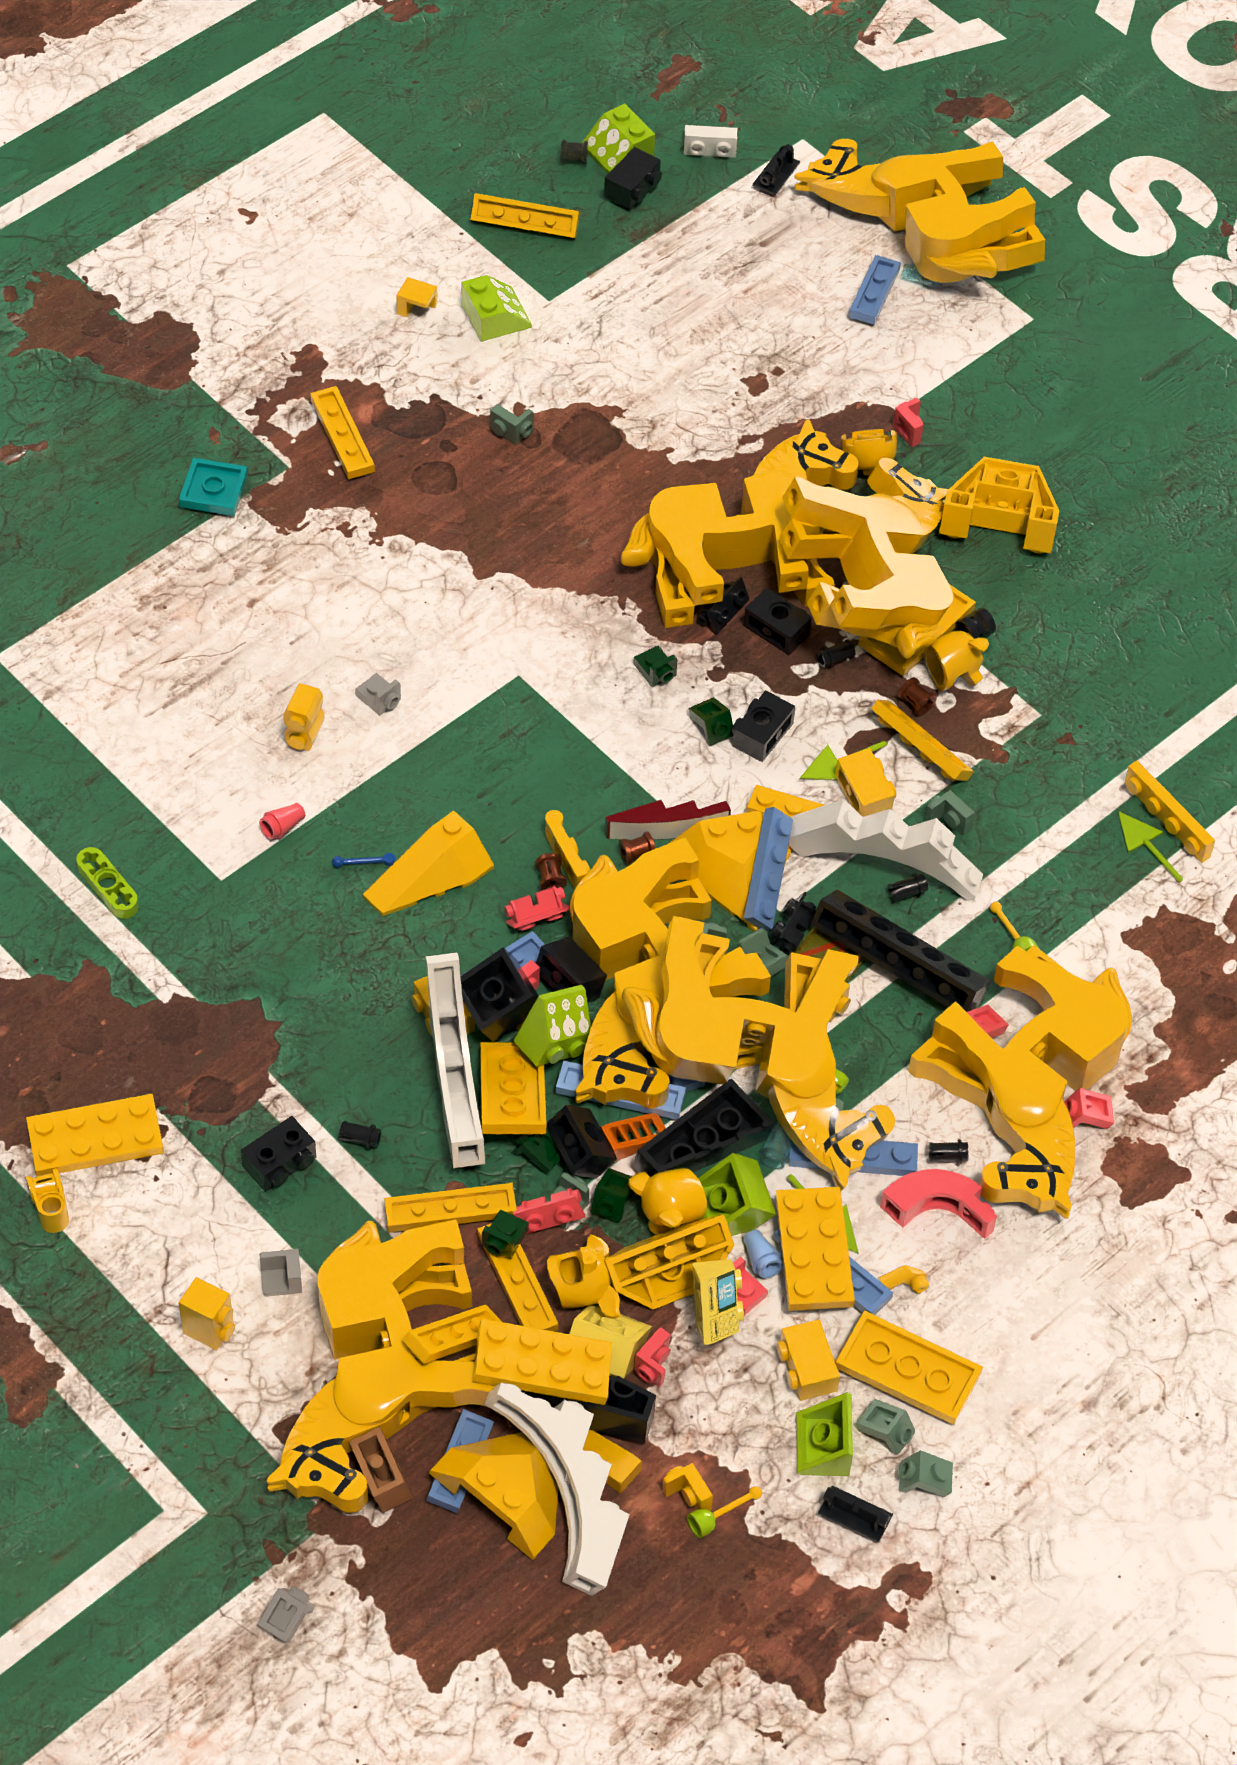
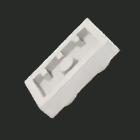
M685 125L684 155L736 158L737 128Z

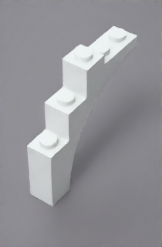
M844 799L790 817L793 819L789 846L801 857L819 853L846 852L887 858L933 876L951 887L966 900L977 897L983 873L953 846L955 835L937 818L908 826L891 809L862 817Z
M458 953L426 956L430 1027L435 1046L437 1076L442 1095L443 1119L453 1168L485 1164L484 1138L469 1056Z
M501 1382L488 1393L485 1405L506 1417L530 1439L548 1464L557 1481L565 1505L569 1530L568 1558L562 1582L593 1596L607 1586L630 1515L620 1510L617 1504L600 1500L612 1464L603 1460L599 1454L593 1451L582 1450L594 1414L585 1410L581 1404L574 1401L564 1400L553 1408L546 1400L533 1398L522 1393L519 1387Z

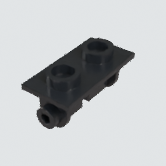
M789 144L781 146L779 152L773 156L752 186L776 195L800 164L799 160L794 159V148Z
M739 577L735 582L731 581L724 584L723 602L707 604L698 612L697 621L703 626L706 624L711 625L715 635L725 627L750 599L742 577Z
M806 892L802 893L796 900L794 898L789 899L782 910V913L785 914L782 921L778 920L769 933L772 937L770 944L772 946L777 944L780 947V951L787 955H790L791 952H796L805 935L796 926L804 932L808 930L816 912V906L813 903L803 901L807 894Z
M833 1485L831 1488H827L823 1497L824 1502L818 1511V1515L878 1543L893 1516V1513Z

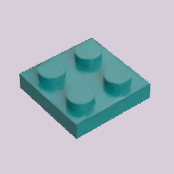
M193 458L179 497V507L235 516L248 477V467Z

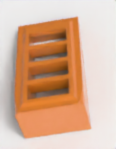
M650 1113L612 1122L600 1127L617 1157L616 1161L636 1154L638 1149L658 1135L652 1134L648 1125L653 1123L658 1134L666 1129L659 1115ZM642 1128L646 1136L641 1137L637 1129ZM631 1132L635 1139L630 1140L627 1133ZM621 1136L623 1142L619 1143L617 1137Z

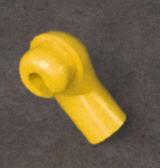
M907 1265L900 1266L879 1277L881 1283L890 1290L901 1284L912 1286L914 1292L922 1293L929 1287V1282L926 1279L927 1274L921 1269Z

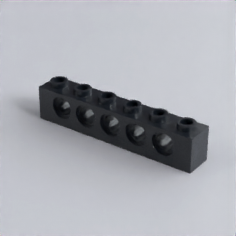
M838 889L820 900L810 925L947 1007H950L956 1001L966 1012L977 1009L981 1005L991 983V980Z

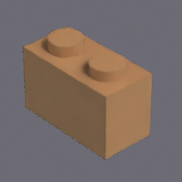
M380 1426L349 1441L371 1493L383 1513L414 1498L391 1445Z

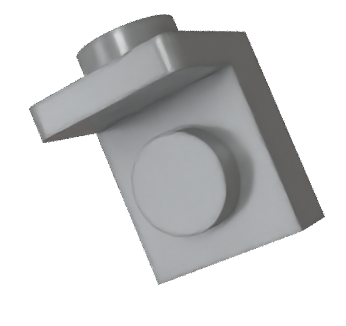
M375 673L355 689V696L380 716L388 709H393L401 700V685L396 679L389 683L378 673Z
M292 1586L290 1589L278 1588L257 1625L282 1641L290 1643L306 1613L313 1612L315 1605L307 1601L310 1596L306 1592L295 1586Z

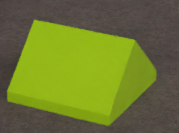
M846 1392L796 1412L798 1474L812 1476L850 1475L853 1458L852 1396Z

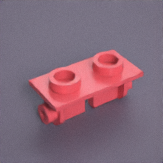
M553 886L536 892L537 904L533 905L530 895L509 901V905L504 906L506 916L508 918L512 917V919L507 920L506 924L514 929L517 928V930H526L534 927V922L542 919L551 921L561 918L563 912L570 910L569 905L561 902L562 899H565L563 888Z
M572 1188L551 1194V1201L547 1202L545 1196L530 1201H522L521 1205L516 1207L517 1211L513 1212L514 1216L529 1222V1230L526 1234L586 1218L579 1204L582 1201L580 1191L578 1189L573 1190Z

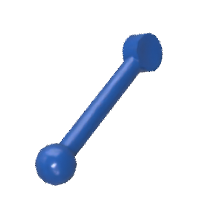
M386 853L384 857L343 859L340 856H336L332 859V864L336 868L347 864L384 863L387 866H392L395 863V855L392 853Z

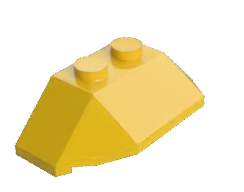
M720 1214L683 1224L626 1246L604 1259L608 1268L612 1286L616 1292L654 1310L694 1294L692 1263L726 1260L735 1244L725 1216Z

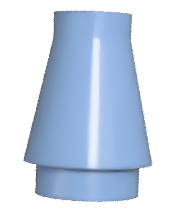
M759 1230L748 1232L744 1236L743 1241L746 1244L754 1273L760 1275L761 1278H771L777 1275L783 1267L782 1255L765 1239Z

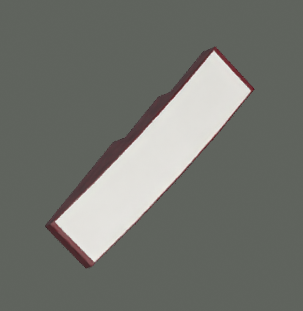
M661 799L606 816L605 835L607 839L632 840L641 837L644 832H649L653 840L674 839L698 821L730 816L731 809L727 801L698 809L694 800L666 808Z

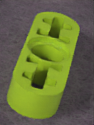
M94 847L82 849L76 858L78 871L114 916L121 919L133 917L139 908L135 891L101 850ZM86 861L96 862L98 871L95 873V868L90 863H86ZM105 878H112L116 881L109 888L99 885L100 881ZM120 893V898L125 903L129 902V905L125 906L123 903L119 904L117 895Z

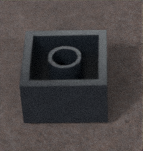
M504 947L461 976L463 1002L481 1032L493 1042L524 1022L539 996L517 959Z

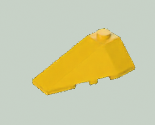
M452 811L431 826L363 893V898L382 916H386L414 906L418 900L432 895H435V897L442 896L446 890L460 885L462 888L470 886L494 869V863L474 828L455 811Z

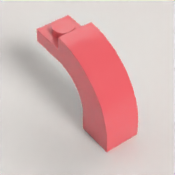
M927 1169L912 1172L897 1179L882 1191L880 1208L902 1228L922 1212L941 1209L958 1215L985 1239L994 1232L997 1218L992 1207L988 1203L980 1201L982 1187L978 1183L962 1174L948 1170Z

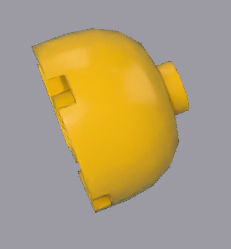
M884 429L852 432V438L846 439V434L841 436V449L853 454L857 458L859 463L858 470H863V475H870L880 459L890 458L894 460L897 453V432L890 430L891 435H884Z

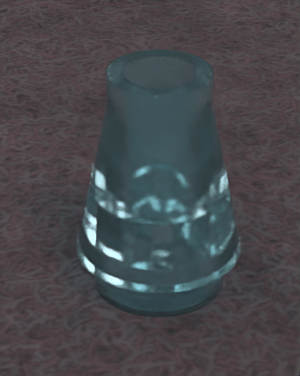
M905 264L903 267V280L930 289L941 286L942 282L931 281L923 277L918 272L915 264Z
M778 1120L759 1153L761 1155L760 1161L763 1165L781 1170L785 1167V1164L790 1162L792 1140L785 1133Z

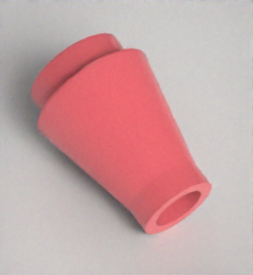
M296 802L290 806L265 812L259 824L263 834L268 839H280L299 821L304 819L306 815L303 807Z

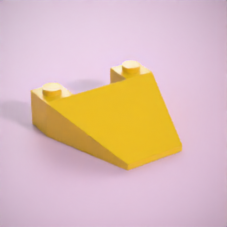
M983 457L947 490L939 534H944L954 539H967L970 525L1026 535L1023 549H1028L1038 554H1051L1059 509L1039 466Z

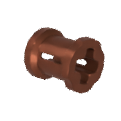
M915 677L908 679L898 691V696L903 700H907L915 708V713L919 716L931 710L937 701V696L934 693H928Z
M644 832L641 837L629 841L625 839L619 840L620 854L626 866L631 865L642 854L656 849L654 840L649 832Z
M546 853L536 859L535 866L540 871L542 879L540 881L541 890L553 886L556 888L567 886V879L562 875V858L559 854Z

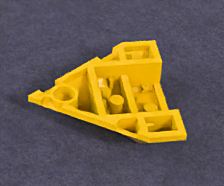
M753 811L698 821L670 843L684 837L687 839L699 859L698 879L710 898L733 917L737 915L747 923V928L755 932L758 930V927L746 921L744 914L764 813ZM789 845L785 864L792 853V848Z
M523 1432L452 1447L430 1470L429 1474L454 1495L463 1486L510 1525L512 1530L507 1539L532 1560L537 1557L554 1537L559 1487L544 1457Z

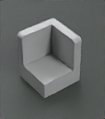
M299 1249L269 1251L259 1254L262 1289L265 1297L302 1293Z

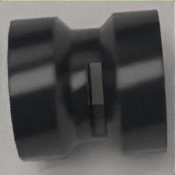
M985 608L975 610L970 617L964 616L958 619L955 624L956 631L969 633L974 639L982 636L988 637L996 631L995 621L990 612Z

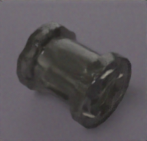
M562 139L560 163L580 161L582 164L587 165L588 141L573 143Z

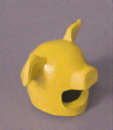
M954 631L939 637L933 644L924 649L926 665L940 692L949 690L959 676L969 686H975L983 679L979 669L983 662L982 652L984 653L989 646L988 640L986 638L974 639L969 633Z
M686 1168L673 1169L657 1173L652 1177L646 1172H640L629 1178L628 1185L635 1193L641 1196L642 1209L649 1219V1230L654 1234H660L681 1224L704 1218L707 1209L705 1191L701 1182L691 1170Z
M590 1234L587 1237L586 1247L549 1256L547 1269L563 1309L599 1304L602 1313L606 1317L616 1319L620 1316V1299L618 1292L610 1286L611 1280L604 1261L609 1256V1248L601 1238Z

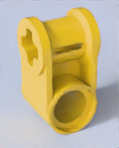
M58 1168L52 1169V1173L32 1178L31 1175L27 1176L26 1181L32 1203L35 1204L41 1227L49 1233L63 1231L68 1226L69 1215Z

